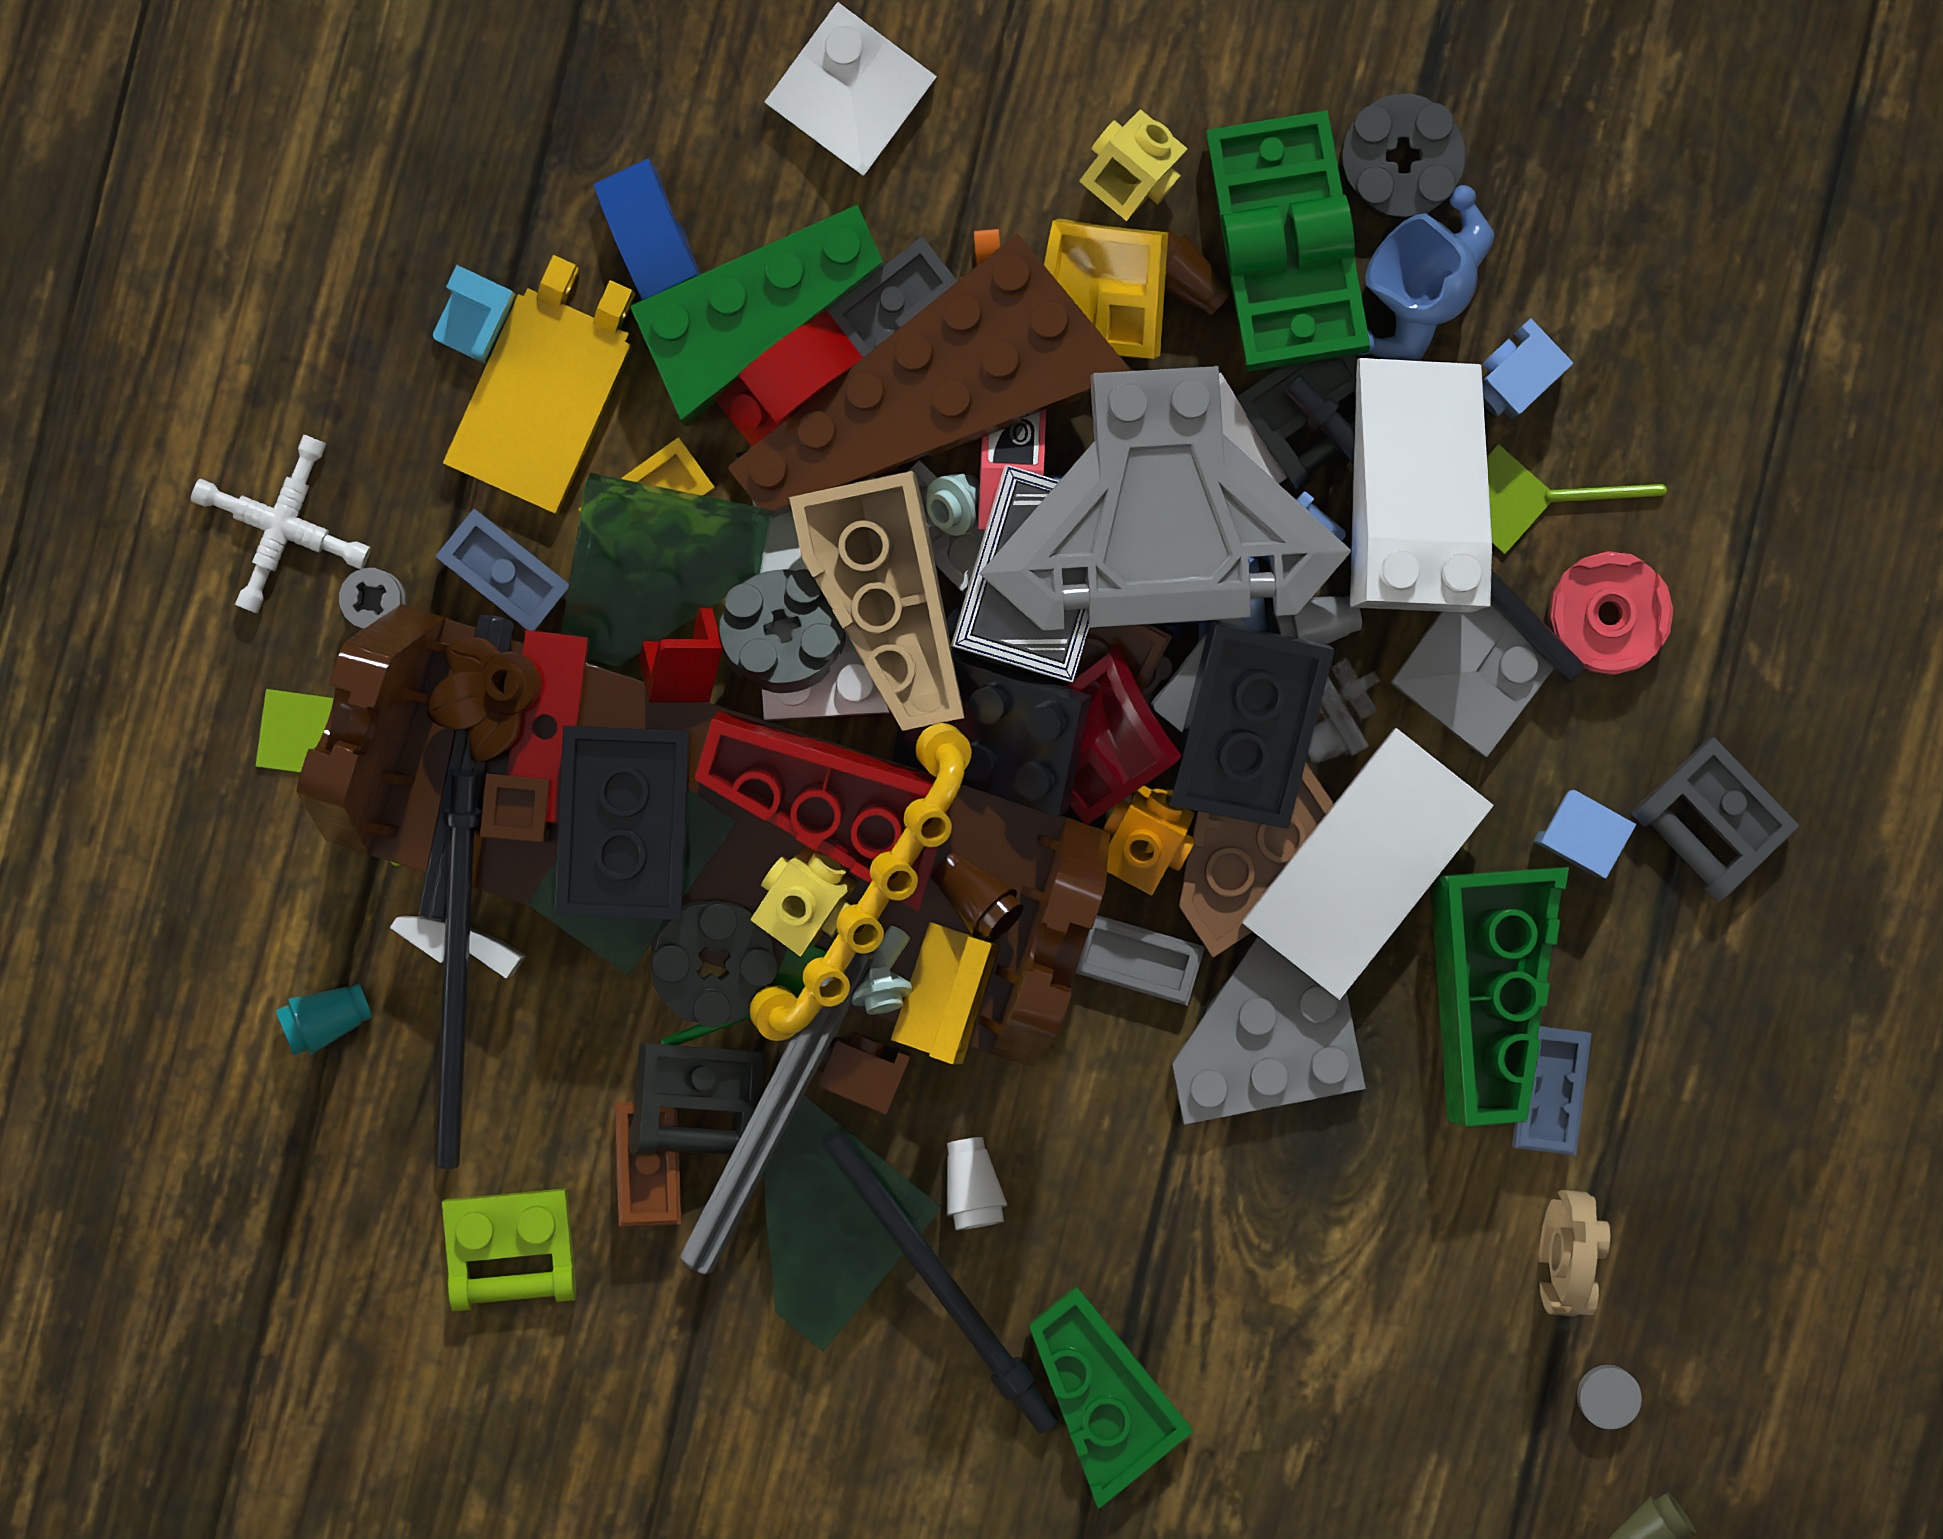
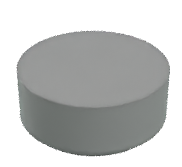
M1601 1365L1588 1371L1581 1379L1577 1390V1401L1584 1416L1594 1425L1604 1429H1618L1628 1425L1635 1419L1641 1407L1642 1395L1637 1381L1627 1371L1614 1365Z

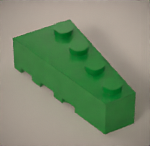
M855 205L633 304L630 308L680 420L686 427L699 417L705 409L716 402L740 378L738 374L756 358L801 325L826 312L884 265L859 206Z
M1569 867L1437 876L1430 885L1447 1120L1450 1123L1462 1126L1526 1122L1528 1120L1540 1040L1537 1038L1542 1009L1547 1006L1550 983H1547L1552 947L1557 944L1560 920L1557 917L1562 890H1566Z

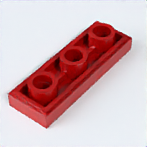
M525 630L522 654L530 658L536 665L541 675L542 689L536 702L529 709L521 713L520 734L510 747L507 776L551 780L547 822L559 823L563 726L579 725L589 638ZM545 715H550L557 723V731L550 739H542L536 732L537 721Z

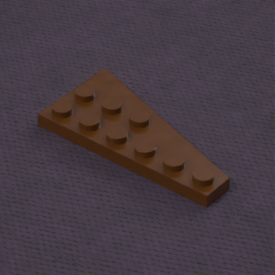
M1017 233L727 468L764 515L771 519L792 511L789 497L853 484L874 475L878 478L899 470L898 466L928 454L930 457L1003 430L1021 423L1024 417L1058 404L1062 407L1083 399L1081 395L1091 392L1090 375L1093 373L1131 371V369Z

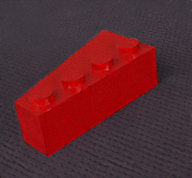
M718 711L711 720L694 779L762 820H768L809 848L815 851L818 850L849 868L850 872L871 884L870 867L873 860L884 852L892 851L906 829L904 824L906 808L913 801L925 798L937 777ZM950 807L948 808L947 812L945 813L947 816H948V814H949ZM933 817L926 820L922 828L927 827L932 822ZM924 846L911 866L917 874V887L908 898L899 900L919 912L939 846ZM899 871L894 872L889 877L888 881H891L894 878H896L899 874Z

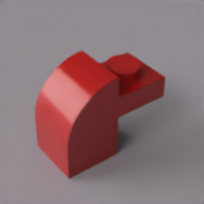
M828 311L786 335L756 358L738 374L740 378L716 402L751 447H753L860 361L863 356Z

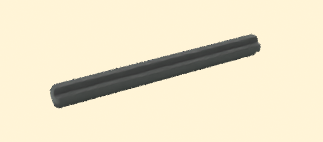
M871 952L866 954L856 953L844 971L850 983V991L846 999L836 1006H822L811 1023L793 1035L681 1253V1259L690 1269L707 1275L714 1271L852 1003L853 993L865 978L874 960V955ZM832 977L824 980L821 986L828 984Z

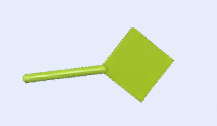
M1499 444L1487 456L1492 544L1503 554H1506L1551 502L1664 496L1667 492V488L1663 484L1550 490Z
M266 689L256 767L301 773L308 748L314 749L321 739L334 698ZM391 862L394 866H400V864Z

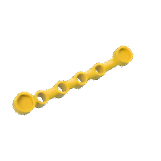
M937 723L926 728L919 736L916 744L917 758L927 771L937 778L925 798L913 801L906 808L904 813L906 829L892 851L884 852L873 860L870 867L872 882L858 904L844 908L838 915L836 928L839 934L825 956L812 960L803 971L805 987L797 998L790 989L784 986L772 985L760 990L752 999L749 1008L750 1018L765 1038L773 1041L786 1040L810 1024L822 1006H836L846 999L850 991V983L844 971L856 953H870L876 950L882 943L884 930L878 918L890 899L896 901L904 900L915 891L918 878L911 866L924 846L937 847L949 838L952 824L945 813L960 789L964 770L970 762L972 753L968 739L953 725ZM933 817L932 822L927 827L922 828L924 822ZM899 871V874L896 878H894L891 881H888L889 877L894 872ZM866 924L862 931L854 934L859 926ZM832 977L828 984L821 986L824 980Z

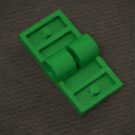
M1328 110L1206 130L1205 139L1246 372L1369 352L1370 341L1354 258L1355 241L1351 212L1347 197L1342 191Z

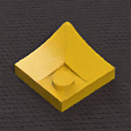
M1066 219L1053 220L1044 266L1119 356L1155 359L1160 356L1168 232L1105 226Z

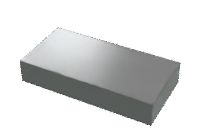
M1097 915L1093 929H1090L1076 973L1188 1006L1205 947Z

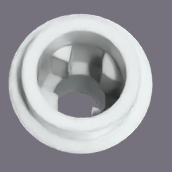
M983 1137L947 1143L949 1154L947 1156V1216H953L955 1230L974 1229L1004 1222L1002 1207L1007 1206V1202L988 1151L985 1149Z

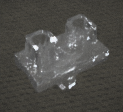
M1347 658L1330 667L1342 688L1337 691L1329 677L1327 678L1320 705V711L1325 720L1315 725L1308 752L1314 764L1337 757L1344 752L1346 756H1353L1369 746L1344 702L1350 700L1361 720L1377 712L1365 691L1380 682L1374 670L1358 679Z

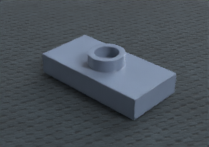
M1539 1026L1537 1039L1540 1040L1528 1120L1526 1122H1515L1512 1142L1514 1148L1576 1156L1592 1033Z

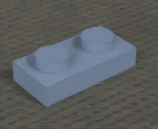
M476 509L470 512L435 556L524 628L531 631H538L573 587Z

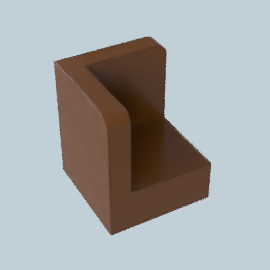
M486 774L480 837L550 842L551 830L547 829L551 780Z

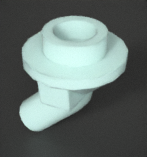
M951 474L933 480L928 486L926 493L927 512L932 522L941 530L953 536L963 535L977 525L978 520L975 507L979 503V480L973 475Z
M892 925L889 926L884 933L880 946L872 951L874 960L865 978L853 993L852 1004L855 1006H865L867 1014H883L897 1010L903 1006L902 998L913 991L909 981L890 971L910 941V937L901 929Z

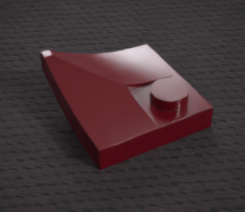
M1118 646L1075 677L1073 682H1069L1064 686L1092 696L1070 800V806L1086 825L1173 766L1182 756L1146 703L1132 676L1124 654Z

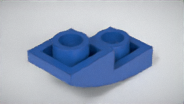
M648 158L593 184L614 239L642 300L700 275L685 231L674 217L657 168Z

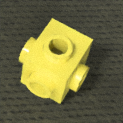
M1140 109L1123 127L1114 120L1105 129L1091 148L1098 156L1079 182L1127 221L1148 198L1158 205L1174 187L1181 175L1173 168L1187 151V148L1172 136L1167 127L1153 120Z
M806 847L791 860L783 855L764 878L761 886L769 892L750 920L801 957L822 938L824 933L833 937L838 932L836 928L837 917L844 908L851 905L846 900L858 882L846 874L844 865L809 847Z

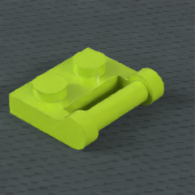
M567 1188L445 1199L442 1201L449 1275L448 1292L452 1312L471 1310L472 1304L552 1296H555L556 1302L576 1300V1279ZM552 1254L553 1272L479 1279L470 1278L469 1261Z

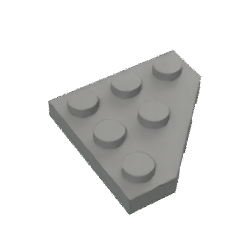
M1257 935L1235 970L1231 972L1207 1008L1197 1027L1171 1062L1184 1125L1366 1089L1347 992L1338 1000Z

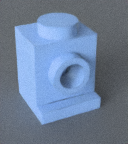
M1532 318L1513 333L1522 342L1519 346H1516L1508 339L1482 363L1490 372L1482 380L1484 407L1497 417L1502 412L1511 420L1518 416L1573 364L1567 355Z

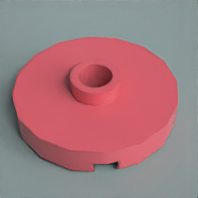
M1607 551L1584 557L1562 573L1550 594L1547 618L1550 629L1586 665L1585 670L1615 675L1640 668L1658 653L1671 632L1673 605L1668 586L1649 565L1632 554ZM1605 602L1614 604L1618 609L1619 617L1613 625H1606L1599 619V608Z

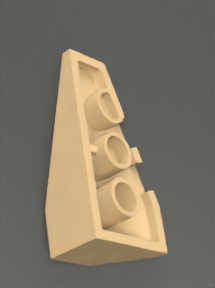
M909 471L789 497L802 560L833 609V613L847 633L902 731L965 718L917 474Z

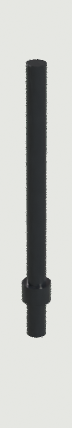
M842 1129L830 1134L824 1139L822 1146L991 1369L993 1374L990 1380L1005 1400L1013 1399L1039 1434L1051 1429L1057 1423L1058 1418L1033 1386L1034 1375L1020 1357L1012 1358Z

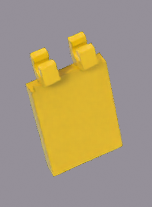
M553 255L540 282L538 293L527 288L524 296L517 295L443 463L558 514L633 347L631 344L626 343L629 333L622 331L621 328L636 293L610 280L597 307L594 318L566 306L565 303L580 268L571 262Z

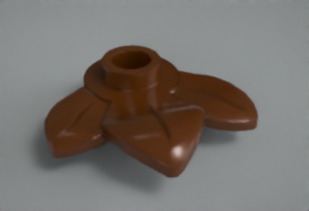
M468 637L446 648L447 661L454 674L442 680L432 691L428 702L427 716L441 727L457 730L467 729L471 755L475 762L480 763L500 756L518 739L521 727V713L529 709L538 699L542 689V679L534 662L524 654L517 652L501 653L487 639ZM509 672L513 678V686L505 694L503 680L506 673Z

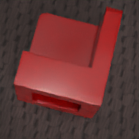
M699 608L692 639H663L661 641L642 642L639 663L649 702H710L723 650L712 608Z

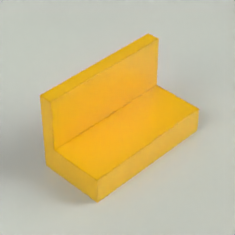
M929 922L910 980L913 991L904 998L891 1040L930 1053L929 1056L950 1064H963L1001 945Z

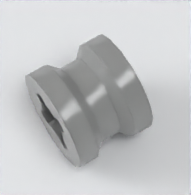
M362 568L351 573L343 582L339 592V606L344 617L353 625L363 629L400 604L407 606L406 592L402 583L394 575L376 568ZM363 592H364L365 595H364V597H363V604L360 605V604L362 603V596H363Z

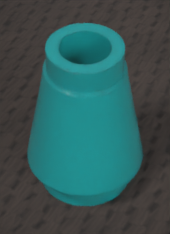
M360 984L349 988L343 987L288 998L289 1005L275 1010L293 1056L307 1050L311 1056L361 1025V1022L373 1018Z

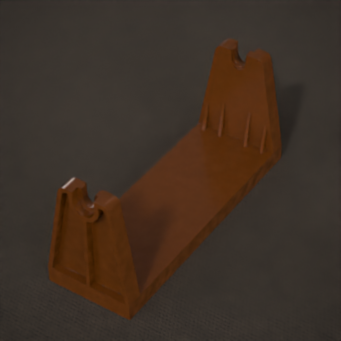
M400 604L345 641L329 685L335 688L330 715L317 746L314 749L308 748L297 785L298 796L326 841L426 872L455 729L441 727L428 718V702L435 687L442 680L454 674L447 661L446 648L461 639L474 637L475 627ZM511 640L509 652L522 654L524 643ZM586 663L578 726L691 731L684 905L702 900L706 902L715 900L727 901L744 907L754 915L769 892L761 884L773 865L783 855L791 860L808 847L797 841L796 837L768 820H762L694 779L711 720L718 711L917 770L712 703L649 702L643 681ZM509 672L506 673L503 680L505 694L513 686V678ZM550 715L541 717L536 723L537 734L542 739H550L555 735L557 731L555 719ZM510 748L500 756L486 762L477 808L483 809L486 774L507 776ZM961 784L948 814L952 824L951 834L938 847L919 912L901 901L890 899L878 918L884 933L892 925L901 929L910 937V941L890 971L910 982L929 922L972 935L940 891L939 886L931 879L934 869L949 854L957 852L964 859L969 860L1017 891L1016 899L1023 905V911L1014 925L1003 936L993 941V943L1001 945L968 1047L1035 1068L1058 1036L1072 994L1071 988L1089 931L1093 929L1106 886L1110 832L1064 816L1056 817ZM547 822V829L551 830L550 842L480 837L481 825L475 827L472 888L555 914L559 823ZM845 867L846 874L858 882L846 900L849 904L855 905L858 904L870 883L853 874L849 868ZM560 915L650 945L653 943L656 931L664 921L658 919ZM866 924L859 926L854 934L862 931ZM837 932L833 937L824 933L815 945L829 950L839 933ZM770 935L773 942L774 957L777 960L778 972L788 947ZM982 935L976 936L978 938L986 940ZM706 947L698 954L703 962L725 968L723 962L729 956L724 948L714 953ZM851 1003L850 1009L867 1014L865 1006H855ZM901 1008L872 1016L897 1023Z

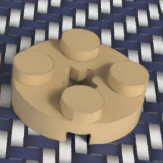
M1560 1190L1558 1194L1561 1200L1552 1199L1550 1201L1541 1233L1539 1263H1549L1551 1272V1283L1540 1282L1542 1302L1549 1314L1564 1316L1594 1315L1599 1299V1287L1595 1278L1597 1259H1605L1607 1257L1610 1247V1226L1607 1221H1597L1594 1196H1590L1587 1192Z

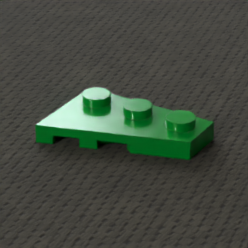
M1077 1285L1029 1322V1328L1065 1419L1097 1508L1100 1509L1194 1432L1193 1427Z

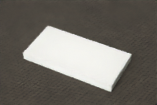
M1394 728L1241 923L1340 1000L1494 805L1404 733Z

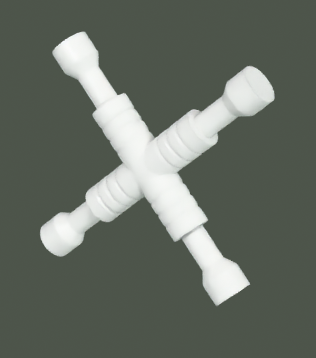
M303 434L298 447L300 457L292 477H286L274 508L243 495L238 499L220 492L213 483L203 479H199L195 484L191 495L192 502L204 507L214 505L233 513L234 519L264 530L257 553L252 561L256 566L248 586L240 591L235 605L257 614L259 613L264 600L262 590L270 570L276 571L278 561L288 540L319 553L322 549L343 557L348 565L358 569H362L365 566L370 554V546L357 541L347 543L328 535L329 530L297 518L309 489L306 481L314 462L322 457L326 443Z

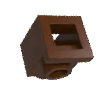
M853 1032L850 1041L834 1037L817 1071L823 1073L817 1087L887 1115L911 1053L899 1049L895 1060L884 1056L887 1049L886 1044L863 1034Z

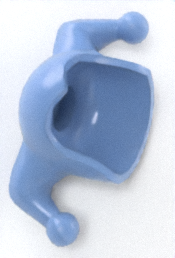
M1466 185L1457 186L1449 197L1452 207L1460 211L1462 222L1460 233L1453 234L1443 224L1426 213L1418 214L1403 221L1377 248L1365 274L1366 286L1385 305L1394 311L1396 329L1395 334L1387 338H1375L1372 332L1368 330L1369 352L1356 355L1371 354L1380 359L1420 361L1432 340L1437 325L1454 319L1469 305L1477 287V267L1486 257L1494 242L1493 229L1475 205L1476 194L1471 187Z

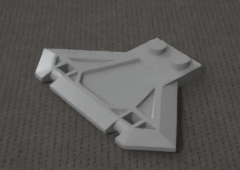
M1219 366L1106 372L1090 375L1094 442L979 574L1042 631L1064 629V610L1087 609L1089 628L1250 618V599L1268 597L1273 598L1274 615L1283 616L1297 615L1352 550L1223 434ZM1269 556L1270 572L1249 573L1248 557ZM1084 568L1085 584L1063 585L1062 569Z

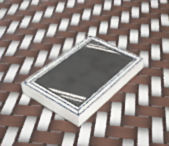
M1005 465L951 647L1063 681L1073 682L1089 629L1087 609L1064 610V629L1042 631L979 574L1059 482L1049 477ZM1084 568L1062 569L1063 585L1085 584Z

